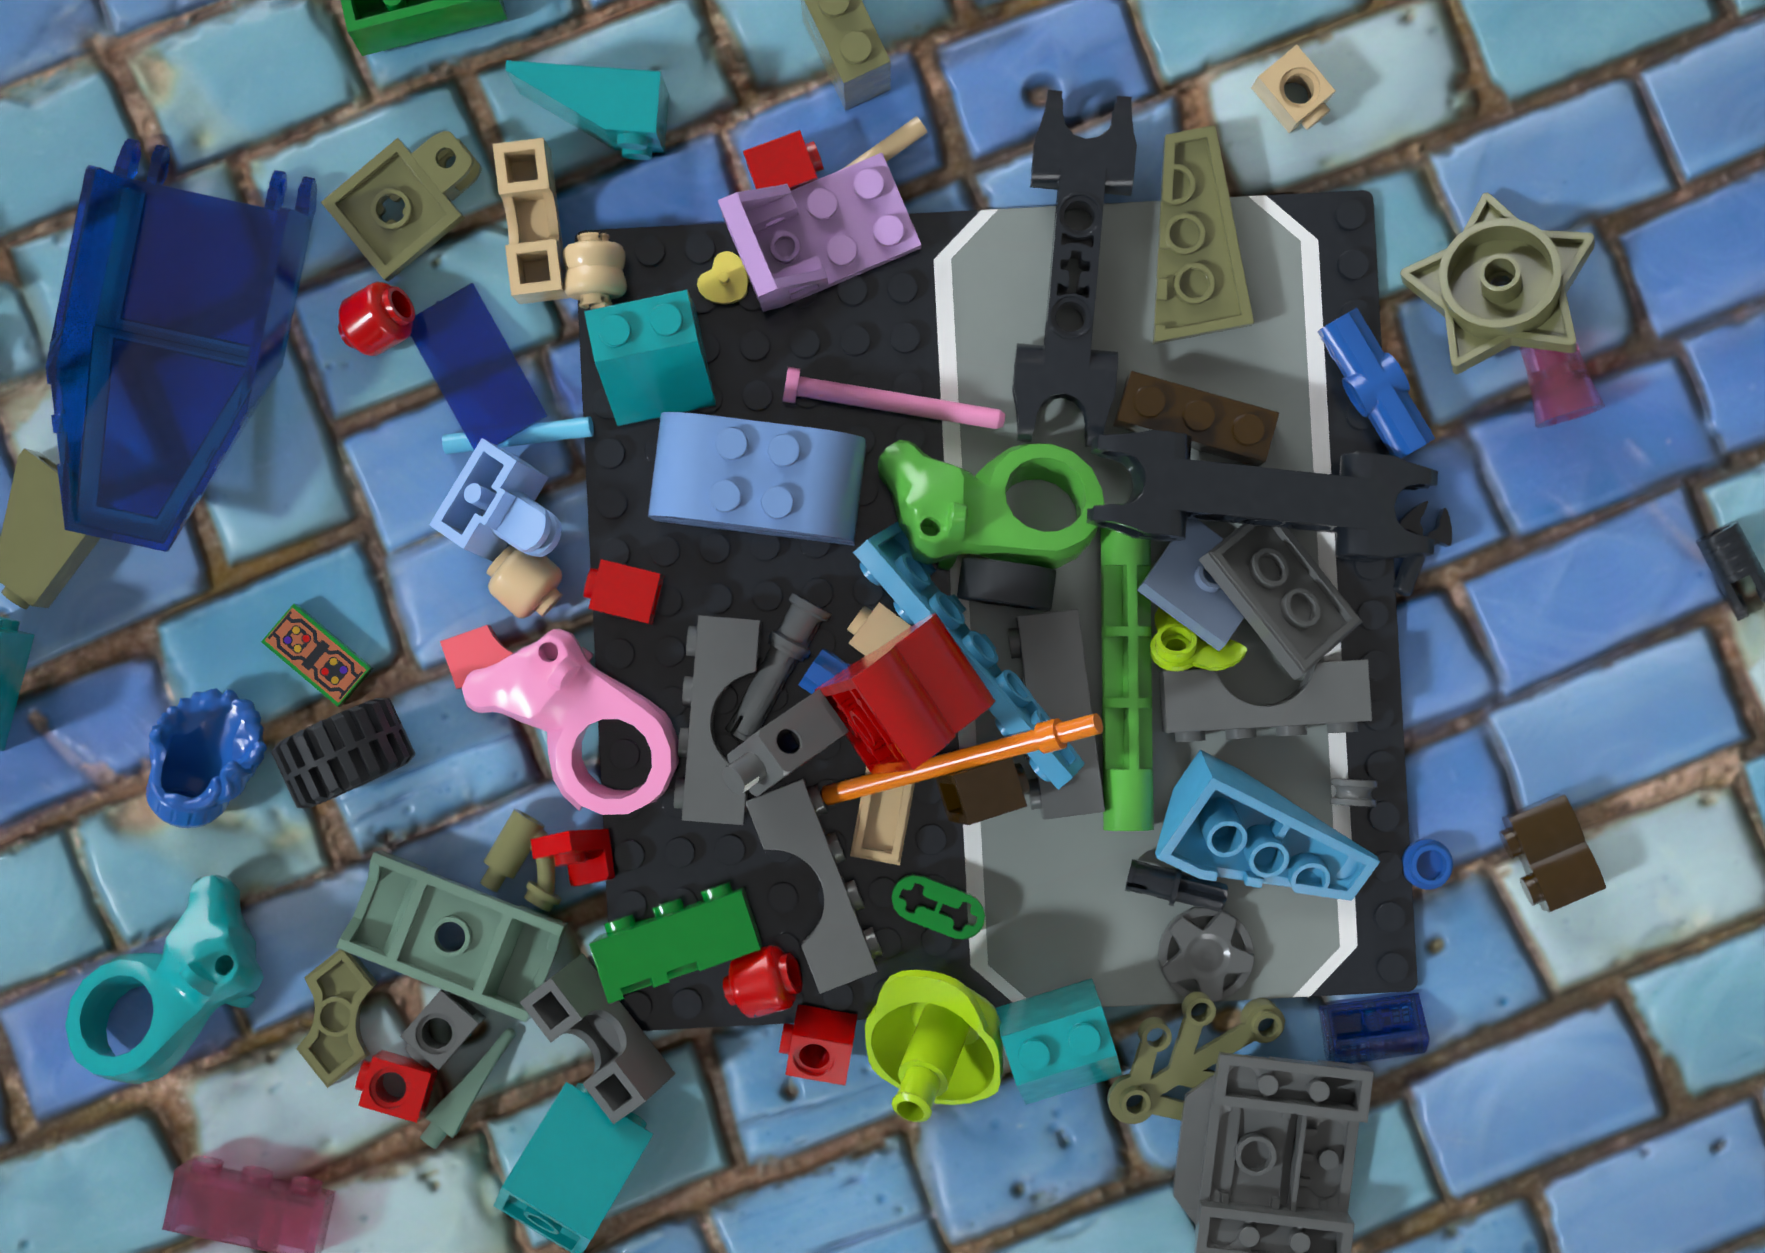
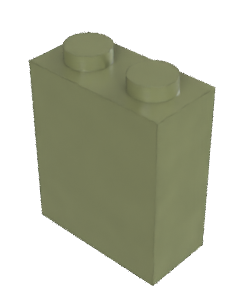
M801 0L803 22L845 111L891 90V61L862 0Z

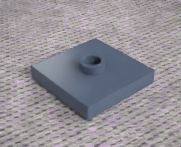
M1188 518L1186 539L1170 542L1137 591L1217 651H1220L1227 644L1244 616L1199 561L1202 556L1221 542L1223 538L1198 519Z

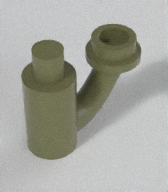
M514 809L483 861L489 868L480 884L491 891L498 892L506 877L514 879L528 854L532 851L530 839L548 835L544 830L545 826L530 815ZM554 858L536 859L538 880L537 883L531 880L528 881L526 885L528 890L524 898L533 905L550 912L554 904L559 905L562 900L561 897L554 893L556 884Z

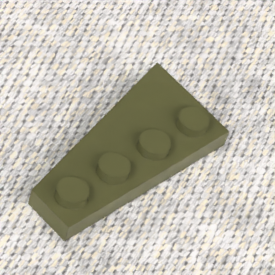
M1215 125L1166 134L1164 137L1153 345L1248 327L1254 324Z

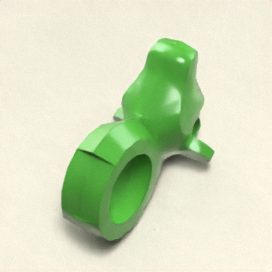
M899 440L886 447L878 461L879 478L892 495L899 527L909 541L913 559L925 565L937 563V569L950 570L956 562L958 555L965 553L976 554L993 560L1035 565L1050 569L1059 568L1076 560L1090 545L1098 526L1087 523V509L1093 508L1094 505L1105 504L1102 488L1092 467L1073 451L1049 443H1025L1008 448L988 462L975 476L970 471L929 457L914 443L907 440ZM1042 479L1056 484L1071 498L1076 507L1077 520L1071 526L1059 531H1039L1030 528L1013 515L1007 504L1006 492L1012 485L1024 480Z

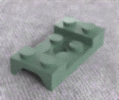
M383 850L373 852L366 885L354 915L341 935L336 948L527 1022L531 1016L521 1005L520 1001L546 982L568 923L523 905L516 906L427 871L428 868ZM445 922L457 923L464 930L465 941L459 950H447L440 944L438 931Z

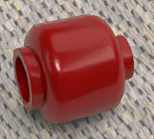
M377 281L341 302L338 310V331L342 340L349 347L355 348L364 355L378 356L410 337L415 310L410 298L402 289Z
M778 946L762 947L761 950L733 959L729 966L728 975L723 978V990L728 1003L731 1006L737 1005L739 1010L748 1018H758L788 1010L795 1002L796 994L802 991L803 985L801 971L795 957L792 954H786Z

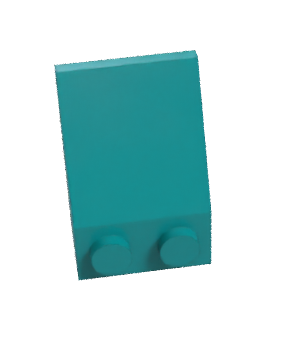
M506 60L505 71L519 94L610 148L622 151V157L634 160L652 159V153L665 154L669 93L661 71Z

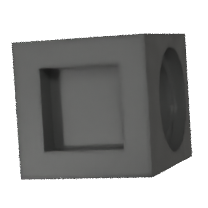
M441 989L400 1037L408 1043L405 1050L416 1062L426 1068L432 1064L439 1070L452 1058L486 1017L465 998ZM441 1018L449 1023L452 1029L450 1042L439 1043L430 1036L429 1023L431 1019Z

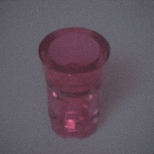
M1577 339V351L1575 353L1527 347L1519 348L1531 391L1536 428L1553 426L1578 419L1605 407L1585 365Z

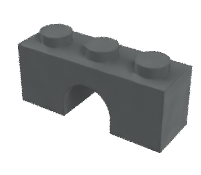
M583 953L520 1001L521 1005L550 1042H553L562 1034L568 1033L576 1035L588 1045L594 1057L595 1068L593 1074L582 1084L613 1124L646 1102L676 1074L622 1003L618 1000L608 1004L599 974Z

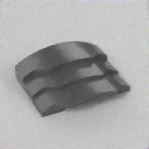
M1219 1052L1214 1075L1185 1094L1177 1147L1173 1196L1196 1225L1194 1253H1351L1355 1224L1348 1214L1359 1122L1368 1123L1374 1075L1373 1070L1368 1065L1325 1060L1313 1062L1271 1056L1267 1058Z

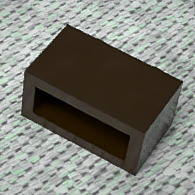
M1013 757L935 777L947 818L950 822L971 825L1027 807L1024 794L1030 790L1028 779L1023 766L1020 763L1014 764Z

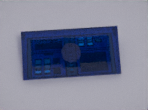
M1419 992L1319 1006L1326 1061L1352 1064L1423 1054L1427 1051L1430 1037Z

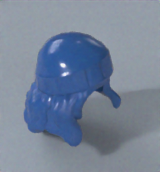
M215 688L204 692H195L191 698H180L177 706H170L166 712L161 714V717L157 720V725L152 726L149 734L151 771L146 787L147 802L158 818L165 823L179 828L202 827L217 819L226 810L230 800L243 792L246 783L254 776L256 769L263 761L264 752L267 750L263 739L264 727L261 724L260 713L255 710L252 701L239 699L233 690H226L222 694L220 690Z

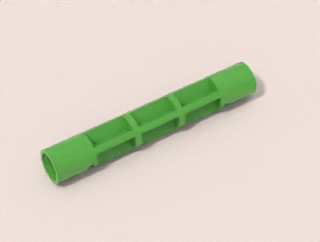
M1100 527L1103 800L1105 812H1103V830L1149 831L1154 830L1152 658L1150 655L1152 637L1151 600L1138 592L1137 589L1151 571V540L1131 538L1119 532Z

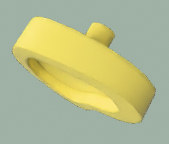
M730 251L719 253L714 258L712 269L702 273L698 278L697 287L699 293L712 303L732 304L744 299L748 293L749 280L741 258Z

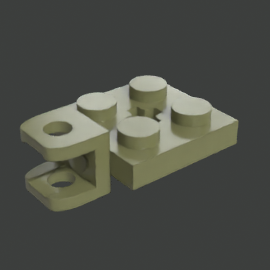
M443 131L432 136L413 153L402 140L397 138L322 200L321 203L380 276L389 282L465 219L452 201L478 179L482 167L462 141L449 131ZM456 156L455 163L451 167L446 168L447 161L451 157ZM389 198L396 203L403 199L405 207L402 210L404 217L399 222L391 219L385 223L382 219V216L387 211L383 203Z

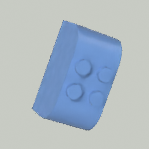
M663 412L660 417L648 517L659 522L854 546L867 447L866 439L849 433L706 414Z

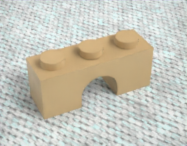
M544 138L493 144L498 192L504 204L508 225L509 244L505 245L511 296L519 304L567 299L569 297L565 294L563 288L566 269L562 259L563 243L551 149Z

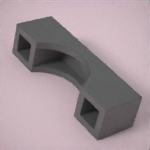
M698 615V625H689L686 655L695 656L693 677H684L682 706L691 707L689 727L680 728L678 757L687 758L685 778H676L674 791V808L682 809V820L733 825H744L746 823L747 805L745 801L748 800L749 790L742 794H735L726 786L723 780L722 770L730 763L717 742L714 731V715L717 704L726 689L740 678L758 671L762 621Z
M1368 659L1317 662L1306 672L1302 682L1291 695L1282 701L1266 706L1251 705L1236 698L1222 684L1216 671L1198 669L1159 672L1162 732L1175 733V742L1205 741V731L1225 730L1226 739L1256 738V728L1276 727L1277 736L1307 735V725L1327 724V733L1358 732V722L1372 721Z
M802 778L745 801L763 849L785 851L800 857L811 866L821 882L824 893L823 914L816 928L803 940L801 945L819 993H824L877 972L878 966L875 959L883 956L873 927L863 930L856 911L865 907L854 879L846 883L843 879L838 863L846 861L836 832L826 835L819 816L828 813L817 784L808 787L805 778Z

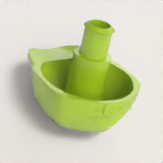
M906 970L891 975L882 986L877 1004L867 1017L865 1024L866 1049L872 1070L882 1079L898 1088V1092L891 1102L893 1110L900 1117L911 1122L927 1121L931 1117L933 1103L957 1105L989 1098L998 1092L1003 1073V1042L999 1029L1001 1021L995 1007L986 998L966 987L959 980L946 974L925 970Z

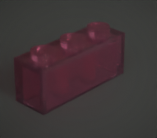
M194 1156L193 1161L188 1160L175 1169L162 1230L271 1253H321L323 1251L336 1191L322 1188V1181L302 1176L293 1177L292 1182L272 1178L273 1171L256 1166H245L242 1171L223 1167V1160L209 1156Z

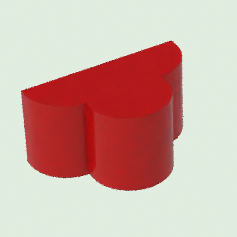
M936 613L914 624L876 651L861 658L815 689V691L821 690L848 728L849 732L845 736L871 774L915 770L948 745L956 737L957 732L978 718L996 701Z

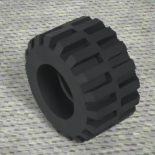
M375 698L324 719L283 739L271 751L297 808H311L408 764L415 756V751L390 698Z

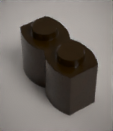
M1555 794L1502 817L1505 829L1499 831L1501 841L1511 859L1519 857L1526 876L1520 878V883L1532 906L1539 904L1542 910L1552 912L1606 889L1598 864L1585 841L1581 826L1565 794Z

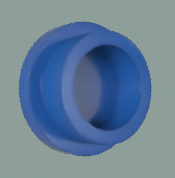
M1432 839L1417 840L1408 846L1402 857L1403 874L1415 887L1425 890L1436 889L1445 884L1452 874V855L1448 848L1439 841Z

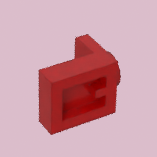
M608 829L569 830L530 839L533 859L554 858L555 867L567 866L570 885L573 887L608 881L615 877Z

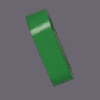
M918 874L904 876L897 881L893 888V907L899 916L910 922L961 940L974 937L984 925L985 913L983 906L970 893ZM915 883L924 886L923 895L926 898L937 901L935 908L931 909L924 905H917L914 912L905 909L906 900L900 897L901 891L903 889L912 890ZM962 902H968L971 904L970 913L976 916L974 924L965 923L961 930L954 928V919L950 915L940 912L942 904L959 909Z

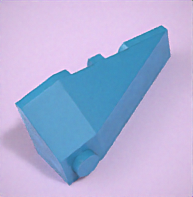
M1199 750L1172 790L1155 851L1157 859L1198 879L1216 881L1217 877L1242 880L1245 886L1262 888V884L1291 887L1295 893L1349 901L1354 899L1380 863L1376 855L1244 771L1202 750Z

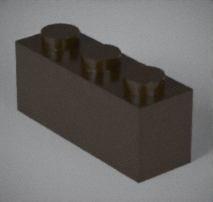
M1131 371L1126 378L1113 426L1135 433L1160 430L1188 434L1192 436V449L1259 467L1266 462L1279 412Z

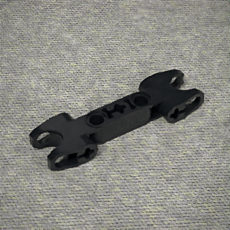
M1047 91L1044 114L1033 145L1030 188L1057 190L1044 345L1017 343L1012 394L1017 419V441L1031 442L1039 408L1049 400L1060 398L1074 402L1082 411L1085 423V447H1091L1092 439L1104 434L1106 420L1116 394L1118 352L1093 350L1091 345L1104 194L1131 196L1133 189L1137 144L1132 121V97L1117 96L1110 128L1099 137L1085 139L1074 135L1065 125L1062 91ZM1073 208L1084 209L1089 213L1092 225L1085 230H1073L1067 225L1064 215ZM1070 259L1079 260V268L1087 270L1081 272L1076 284V294H1066L1069 286V271L1061 269V267H1067ZM1057 291L1063 293V295L1058 296ZM1085 293V294H1086V298L1083 297V296H1081L1080 294ZM1063 308L1076 309L1083 317V326L1074 332L1064 331L1056 322L1057 312Z

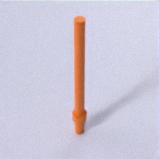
M1097 713L1064 722L1059 718L1037 723L1034 730L931 757L915 770L881 774L870 773L825 785L821 791L822 798L826 805H833L1037 750L1044 754L1065 749L1068 742L1101 734L1103 732V723Z

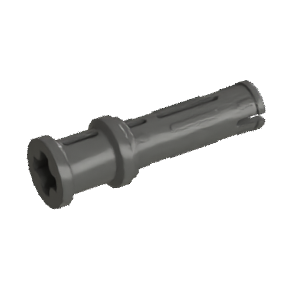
M792 593L789 597L791 606L778 630H771L768 636V644L771 647L745 692L736 712L725 727L727 732L734 733L735 737L743 741L761 729L798 660L803 662L805 658L808 659L811 653L808 647L822 621H829L832 615L795 593Z

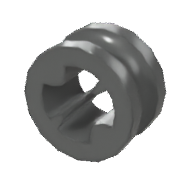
M1331 778V785L1335 786L1337 792L1334 797L1330 798V804L1377 806V800L1372 797L1371 793L1374 788L1378 787V781Z

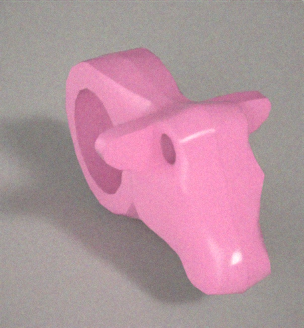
M553 629L538 641L521 648L502 661L486 668L473 670L467 675L462 692L466 705L470 709L478 713H502L519 722L547 732L548 756L553 780L563 797L578 811L585 807L601 815L629 814L647 804L656 802L666 792L679 764V740L670 718L665 711L650 700L595 668L590 663L593 653L581 647L573 633L562 629ZM602 719H619L635 726L645 736L651 750L652 768L644 784L630 790H614L599 784L588 773L582 759V741L587 728L592 723Z

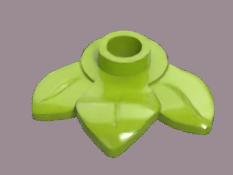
M1160 607L1155 613L1154 623L1157 633L1151 640L1150 655L1153 661L1165 670L1184 671L1193 666L1209 671L1224 670L1239 663L1247 654V648L1244 645L1231 639L1220 651H1217Z

